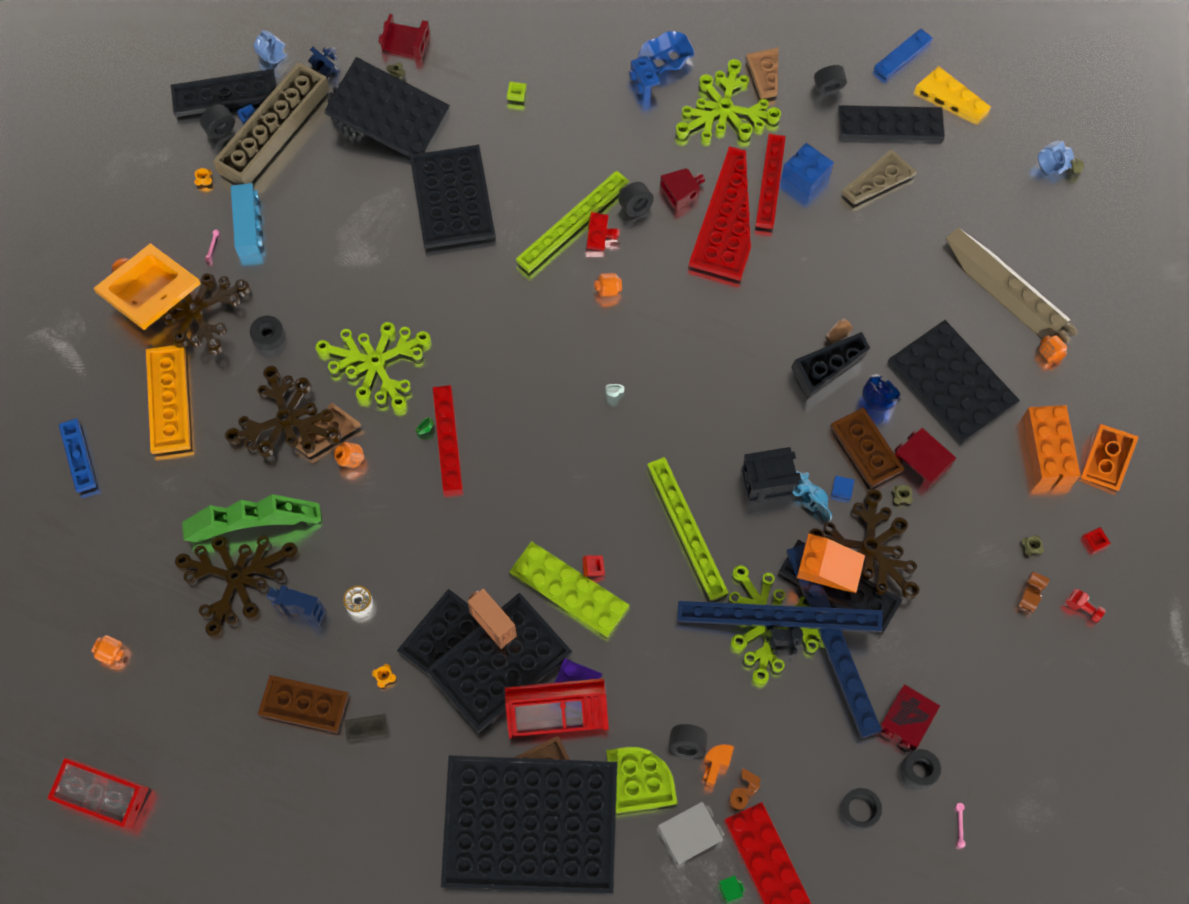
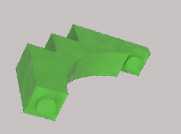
M274 494L259 502L239 500L228 508L209 505L182 522L183 539L185 541L201 543L214 536L249 527L295 525L300 521L317 524L321 522L319 503Z

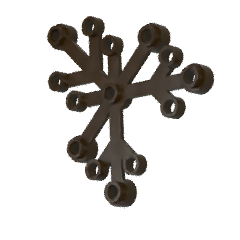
M205 273L200 279L202 285L194 301L189 293L184 297L187 304L178 302L161 317H163V321L167 326H171L185 318L180 330L172 336V341L177 348H184L188 345L189 339L186 334L195 319L199 329L190 338L192 346L200 347L205 336L208 341L206 346L209 353L217 355L223 351V345L219 339L214 338L212 333L222 336L227 333V328L224 323L216 325L206 324L202 316L203 309L217 302L238 306L241 303L239 296L248 295L251 289L249 283L243 279L237 280L234 287L227 289L231 285L230 280L227 276H222L218 280L220 286L216 294L203 301L207 291L215 288L217 285L214 275ZM176 310H180V312H178V313H176V314H174V315L172 314V312H174V311H176Z
M268 366L263 371V375L271 383L272 389H269L266 385H261L258 387L257 392L262 398L270 397L276 399L279 410L276 413V418L258 423L250 420L247 416H242L239 418L238 424L244 430L239 431L237 428H230L225 433V438L231 445H238L243 438L250 436L244 442L245 447L249 451H254L257 448L258 453L262 457L272 456L274 452L273 446L283 429L286 433V443L288 446L293 448L298 445L299 440L294 435L292 425L298 427L303 443L302 449L307 454L315 450L314 444L310 441L308 431L325 437L330 444H337L341 439V433L336 427L324 429L314 425V423L322 420L325 422L331 421L334 415L330 409H324L316 414L318 409L314 403H308L306 406L296 409L303 395L310 392L312 387L310 381L305 377H301L295 382L292 376L287 375L282 379L280 386L278 382L280 372L275 366ZM295 385L297 391L286 408L283 396L288 388H292ZM305 414H308L310 416L302 420L298 419V417L303 416ZM275 426L268 440H263L257 444L256 441L262 431Z
M868 490L865 496L868 512L865 510L864 505L859 502L855 503L852 507V513L860 516L867 523V537L863 541L845 539L831 522H827L824 525L823 532L818 528H813L809 531L808 534L830 539L848 548L859 549L856 552L865 555V567L862 571V577L866 580L872 579L875 574L873 568L875 558L879 563L878 583L875 586L876 593L883 595L888 590V584L886 583L888 573L902 588V595L906 599H914L918 595L919 586L915 582H907L895 569H904L906 573L912 574L917 569L916 562L912 560H896L900 559L904 553L901 546L881 545L895 534L901 535L905 533L908 528V522L902 517H897L893 520L891 528L875 538V525L882 520H888L892 514L891 509L888 507L881 508L880 512L876 514V507L882 499V494L879 490ZM855 507L860 508L861 511H857ZM826 527H830L832 531L827 530ZM894 550L899 551L900 554H896ZM882 553L890 554L894 559L885 558ZM907 565H911L913 569H909ZM865 571L871 572V575H867ZM878 586H883L885 590L879 589Z
M265 535L259 536L257 539L258 547L251 564L245 568L246 560L252 553L250 546L243 544L239 547L240 555L234 566L227 551L229 542L223 536L215 537L212 540V547L217 553H220L227 570L212 566L207 556L208 551L203 545L197 546L194 550L195 555L200 558L201 562L192 560L185 553L179 554L176 557L175 565L181 571H186L190 568L196 569L194 572L187 571L184 573L183 578L186 583L193 584L197 579L208 574L223 577L228 583L221 600L211 605H201L199 608V614L204 618H208L212 613L216 612L213 620L205 627L209 637L218 638L222 635L223 627L221 621L224 614L226 615L225 621L228 625L234 626L238 623L239 618L233 612L229 603L235 588L244 605L242 610L244 616L249 620L258 618L260 609L257 604L251 602L243 584L256 587L259 591L267 588L268 584L264 578L259 577L256 579L248 576L252 573L274 578L277 582L283 581L286 577L283 569L277 568L273 570L266 566L282 558L288 560L295 559L299 554V550L294 543H286L283 545L282 550L262 559L266 548L270 545V540ZM262 540H267L265 544H260ZM218 541H223L220 546L216 545ZM288 547L293 548L291 552H286V549ZM248 548L247 553H242L243 549ZM203 549L204 553L199 555L198 551ZM182 558H186L184 563H180ZM277 573H283L280 578L276 577ZM233 574H238L237 578L232 579ZM189 575H193L191 580H187ZM263 581L264 585L258 587V583ZM253 607L254 610L251 613H248V608ZM205 608L209 609L208 613L202 614ZM231 616H235L233 622H229ZM216 625V629L210 631L211 626Z

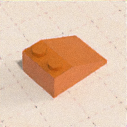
M1098 424L1089 448L1081 479L1119 491L1139 436Z
M808 534L797 578L856 594L865 555L830 539Z

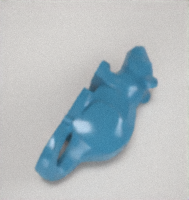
M800 473L802 480L799 481L798 490L793 491V494L797 497L802 495L804 499L802 504L812 512L820 511L824 521H830L832 514L828 509L827 493L808 479L809 473Z

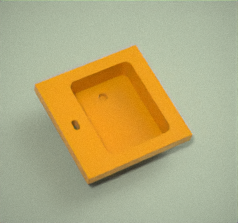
M150 243L95 286L94 290L99 296L145 330L201 283L197 277Z

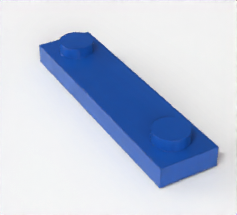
M920 28L874 66V70L885 79L889 78L933 41V37Z
M75 418L58 424L76 492L80 493L97 487L79 420Z

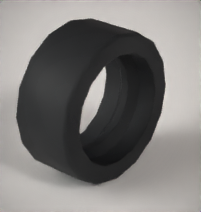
M857 788L851 790L843 798L840 805V813L842 819L849 827L855 830H866L879 821L882 815V804L879 797L873 791L866 788ZM856 797L868 799L873 806L872 817L864 822L855 820L849 812L851 800Z

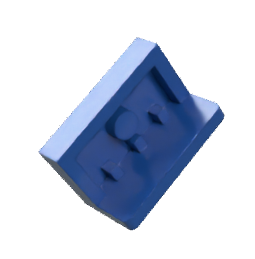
M647 56L631 61L629 71L631 81L635 82L638 94L642 95L644 100L650 98L651 87L660 84V79Z

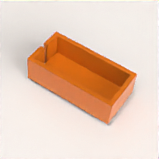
M1067 405L1028 407L1023 415L1035 485L1053 486L1055 482L1056 485L1074 484L1081 475Z

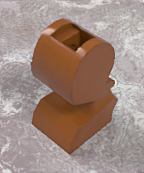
M1034 571L1030 573L1025 583L1026 587L1023 589L1019 599L1018 607L1034 613L1042 599L1041 591L1047 587L1050 578Z
M744 768L741 770L740 778L748 787L734 788L729 797V805L735 811L744 810L748 804V798H752L760 788L761 778Z

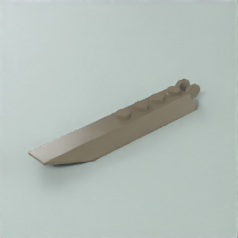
M959 227L946 237L964 272L1041 339L1047 335L1050 337L1057 335L1063 342L1067 343L1071 339L1067 333L1072 336L1078 333L1077 328L1072 323H1069L1071 319L988 248Z

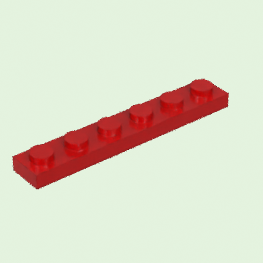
M768 134L755 227L773 229L786 140V136Z
M451 385L432 387L443 493L463 492Z

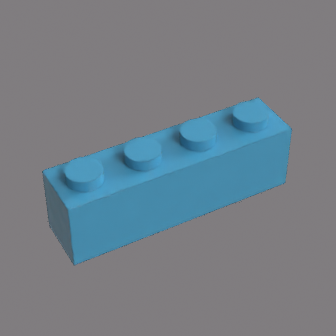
M252 183L231 186L236 252L238 256L260 254V247L263 246L262 237L259 236V231L262 229L261 222L258 220L260 208L256 202L259 201L258 190L254 189Z

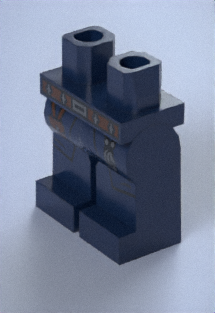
M284 585L280 589L270 587L266 596L271 601V605L277 607L281 614L287 616L289 613L293 617H305L310 625L319 627L326 610L318 597L289 589Z

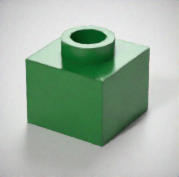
M735 875L718 882V887L725 904L743 897L742 892H745L744 886L740 879H736Z

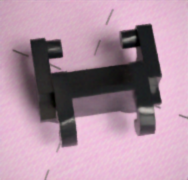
M765 627L766 643H769L772 655L778 654V649H775V646H789L790 653L797 654L798 649L795 648V644L801 645L803 641V631L800 628L779 629Z

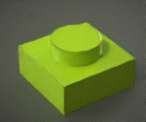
M510 81L507 100L524 102L527 84Z

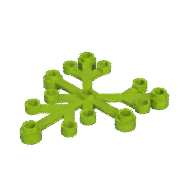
M732 59L728 62L727 66L729 72L728 79L723 71L715 73V81L722 83L726 88L724 99L713 87L712 76L708 74L702 75L699 79V86L701 89L707 90L716 102L699 98L696 101L697 109L684 106L682 108L683 117L689 118L693 115L699 118L690 123L679 122L676 125L675 132L678 137L685 138L688 136L689 131L706 122L705 129L701 134V140L703 142H710L714 118L720 115L715 129L717 134L722 135L726 132L725 123L728 116L738 128L739 136L742 139H747L752 135L753 127L749 123H742L735 113L748 115L754 123V129L762 131L765 122L760 118H766L770 123H776L780 120L781 111L776 107L768 109L769 102L766 99H761L759 103L750 108L735 106L732 103V91L740 86L746 87L749 84V77L746 75H741L739 79L735 80L736 75L741 71V62L737 59ZM705 108H711V109H714V110H712V111H706V110H704V109H705Z
M385 322L380 327L382 335L375 351L370 344L367 334L362 333L358 336L359 344L364 347L368 355L360 353L349 329H343L340 335L350 350L332 346L326 340H320L316 343L315 349L319 356L325 357L331 353L346 357L339 362H329L328 369L330 373L336 374L340 369L347 367L345 370L347 377L355 378L357 374L368 370L362 387L356 390V398L359 402L367 403L371 400L370 386L377 371L383 383L380 391L375 394L376 402L384 404L387 401L386 396L389 392L392 398L391 405L393 410L401 413L406 410L407 402L404 397L399 396L396 389L406 393L411 389L410 382L408 380L397 381L390 379L383 366L386 360L399 354L412 357L414 360H420L423 353L419 347H428L431 343L429 333L421 331L417 333L414 339L407 342L411 337V331L408 327H402L399 330L400 338L397 346L383 353L388 339L396 334L394 324ZM404 331H407V332H408V334H406V335H403L402 333H403ZM367 338L366 341H364V342L361 341V339ZM415 352H420L419 355H414ZM357 361L364 362L356 367L351 365ZM333 365L337 366L335 369H331ZM350 370L355 371L353 374L348 373ZM403 384L408 385L406 388H402ZM366 391V394L360 395L361 392ZM379 396H384L382 400L378 399ZM397 401H402L399 405L395 404Z
M743 565L736 566L732 577L736 582L744 585L752 599L742 597L738 592H732L728 598L729 603L767 605L770 587L775 579L772 573H765L763 575V586L760 595L748 577V569ZM743 570L744 575H739L737 571ZM765 577H770L772 581L767 582ZM782 589L774 591L773 605L781 606L785 598V592ZM780 593L783 597L779 599L775 594ZM732 596H737V597H738V600H737V601H733V600L731 599V597H732ZM804 596L794 606L808 607V605L803 603L805 600ZM758 626L744 635H734L730 643L731 648L737 652L743 651L746 648L747 642L765 632L766 626ZM774 627L779 629H788L787 627ZM800 628L803 631L802 638L806 645V650L814 653L818 649V642L811 637L820 639V642L823 644L818 630ZM766 637L763 647L754 652H747L744 656V662L747 665H753L756 660L760 659L759 668L752 675L753 682L758 686L765 685L769 679L767 671L768 661L772 664V670L777 673L781 672L785 666L781 659L771 654L769 643H766ZM736 639H741L743 643L741 645L737 644ZM809 643L815 644V648H814V649L809 648L808 644H809ZM752 656L754 660L749 662L746 657ZM780 663L782 668L777 669L774 664ZM763 673L765 678L760 679L757 674Z

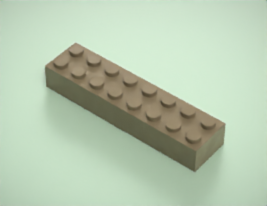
M298 62L213 160L217 172L238 185L251 183L330 90L327 78Z

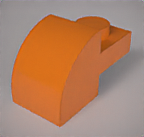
M722 744L708 751L703 762L711 765V767L706 766L703 777L707 779L706 786L714 787L719 768L723 770L728 769L734 746Z

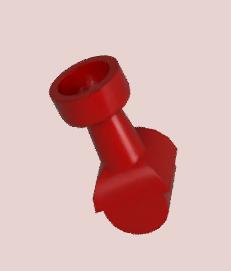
M1074 589L1066 600V604L1073 610L1082 609L1091 614V620L1098 623L1106 610L1101 606L1095 608L1088 602L1089 596L1087 593Z

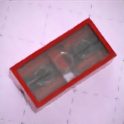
M64 758L47 799L123 828H133L149 787L77 760Z

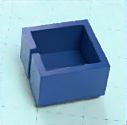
M805 143L796 152V156L793 155L784 164L782 177L810 196L830 176L834 162L808 143Z

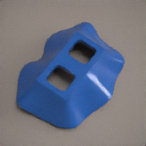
M667 31L657 38L645 42L637 58L647 56L656 74H659L666 69L679 70L689 57L695 55V51L684 33ZM676 51L680 57L673 60L668 53ZM662 58L665 64L658 67L654 60Z

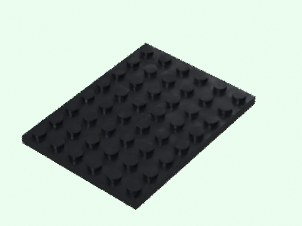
M449 755L441 887L613 893L617 762Z

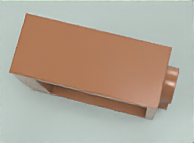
M484 588L480 592L475 591L471 594L467 601L470 614L499 648L502 649L517 637L515 624Z

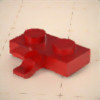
M595 212L590 213L586 241L587 249L604 251L606 238L618 239L620 229H607L609 215Z

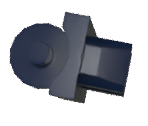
M314 47L310 49L313 54L308 59V62L315 68L323 62L324 64L319 71L328 78L333 72L337 74L340 72V69L331 62V60L336 61L338 59L336 56L337 50L334 47H329L328 49L324 47L322 50L324 55Z

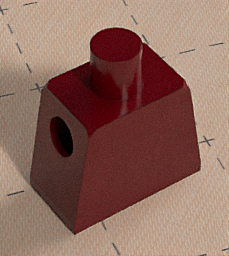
M687 168L661 175L660 186L676 211L697 198L700 191L699 185L705 182L702 173L693 176Z

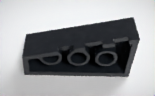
M860 332L795 359L791 368L807 400L863 358L869 351L870 346L863 333Z

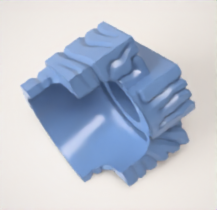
M262 30L260 35L257 36L253 46L255 52L264 61L278 63L286 55L283 52L286 44L271 32Z
M1056 140L1040 150L1037 156L1039 165L1047 175L1050 173L1060 174L1072 167L1071 160L1074 158V153L1071 147L1064 146V141Z

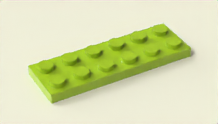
M532 541L509 571V575L606 639L629 608V604L588 577H584L583 574Z

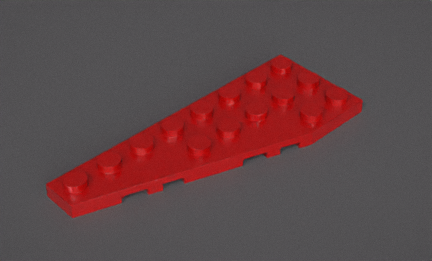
M729 146L689 261L690 267L741 281L751 251L746 150Z

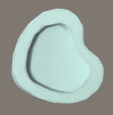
M619 384L606 385L605 392L609 396L616 397L619 393L624 392L625 387Z

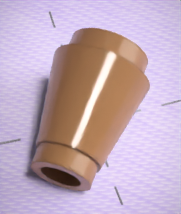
M845 318L838 320L825 338L830 344H833L850 335L853 327Z

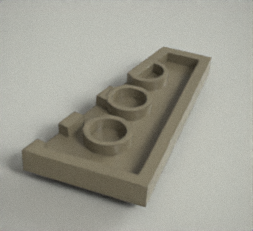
M891 149L847 185L841 194L855 205L915 176L917 171Z

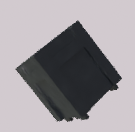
M791 447L744 454L741 472L749 504L795 496L793 491L797 489L799 481L802 479L800 473H796L793 459H796L795 451H791Z

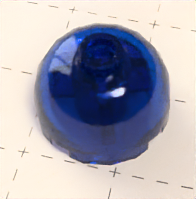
M874 374L864 384L862 390L863 399L870 410L885 412L898 404L901 398L899 399L901 394L891 381L887 380L885 382L881 380L883 376Z

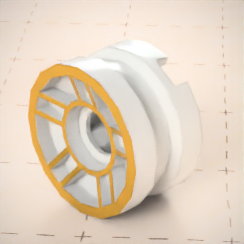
M353 586L344 594L343 602L351 615L362 617L371 611L373 599L367 588ZM362 599L360 604H356L355 600Z

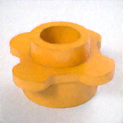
M199 168L195 171V185H210L212 183V171L210 169Z
M384 664L372 672V676L377 679V685L380 688L396 680V676L392 674L389 664Z

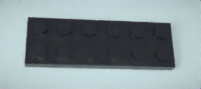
M274 69L171 84L173 113L175 117L204 113L208 108L215 105H224L229 109L249 104H261L277 87Z
M838 106L839 138L944 140L945 137L942 107Z
M798 539L794 547L806 543ZM787 557L778 574L799 585ZM861 575L856 594L823 585L830 604L836 608L882 610V632H879L881 634L885 632L903 600L889 591H886L883 595L876 593V584L864 579Z

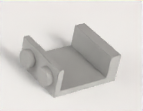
M703 802L657 827L677 867L708 848L723 842V830L719 824L715 825L712 820L714 815L708 805L705 806Z

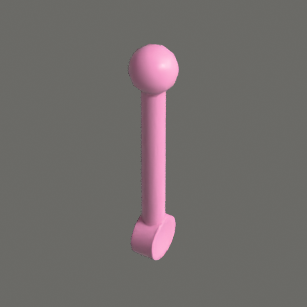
M217 229L213 230L211 245L205 257V262L208 263L211 261L216 238L220 234Z
M958 803L955 807L958 811L959 825L957 845L963 848L966 844L963 840L962 811L965 809V806L962 803Z

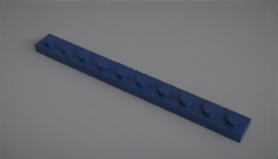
M805 544L787 549L786 551L796 578ZM797 578L808 607L832 608L822 584ZM817 629L861 739L880 733L882 729L841 630Z
M695 601L678 602V622L882 632V610Z

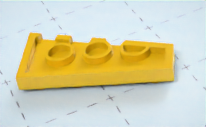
M940 66L917 84L915 88L919 92L924 91L928 93V96L933 99L938 98L944 101V104L949 107L954 106L958 108L959 112L978 121L991 109L990 105Z

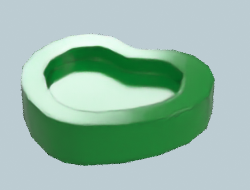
M430 417L424 418L415 431L419 435L430 432L434 424L433 420Z

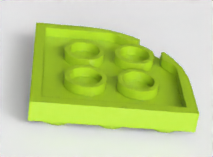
M639 747L606 750L607 761L617 762L616 814L677 805L672 773L666 763L647 749Z

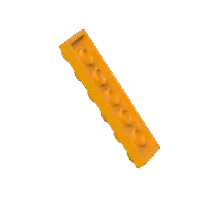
M173 345L146 349L150 451L152 454L191 449L185 347L177 348Z

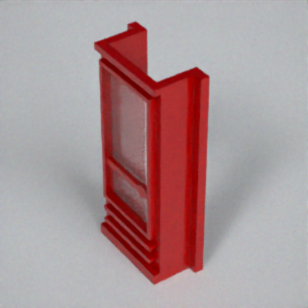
M604 678L505 687L509 739L517 736L602 728L603 730H609Z

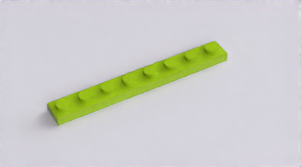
M616 170L516 258V262L530 273L589 221L591 212L598 213L629 184V180Z
M663 457L648 463L647 468L709 602L728 596L729 592L666 458Z

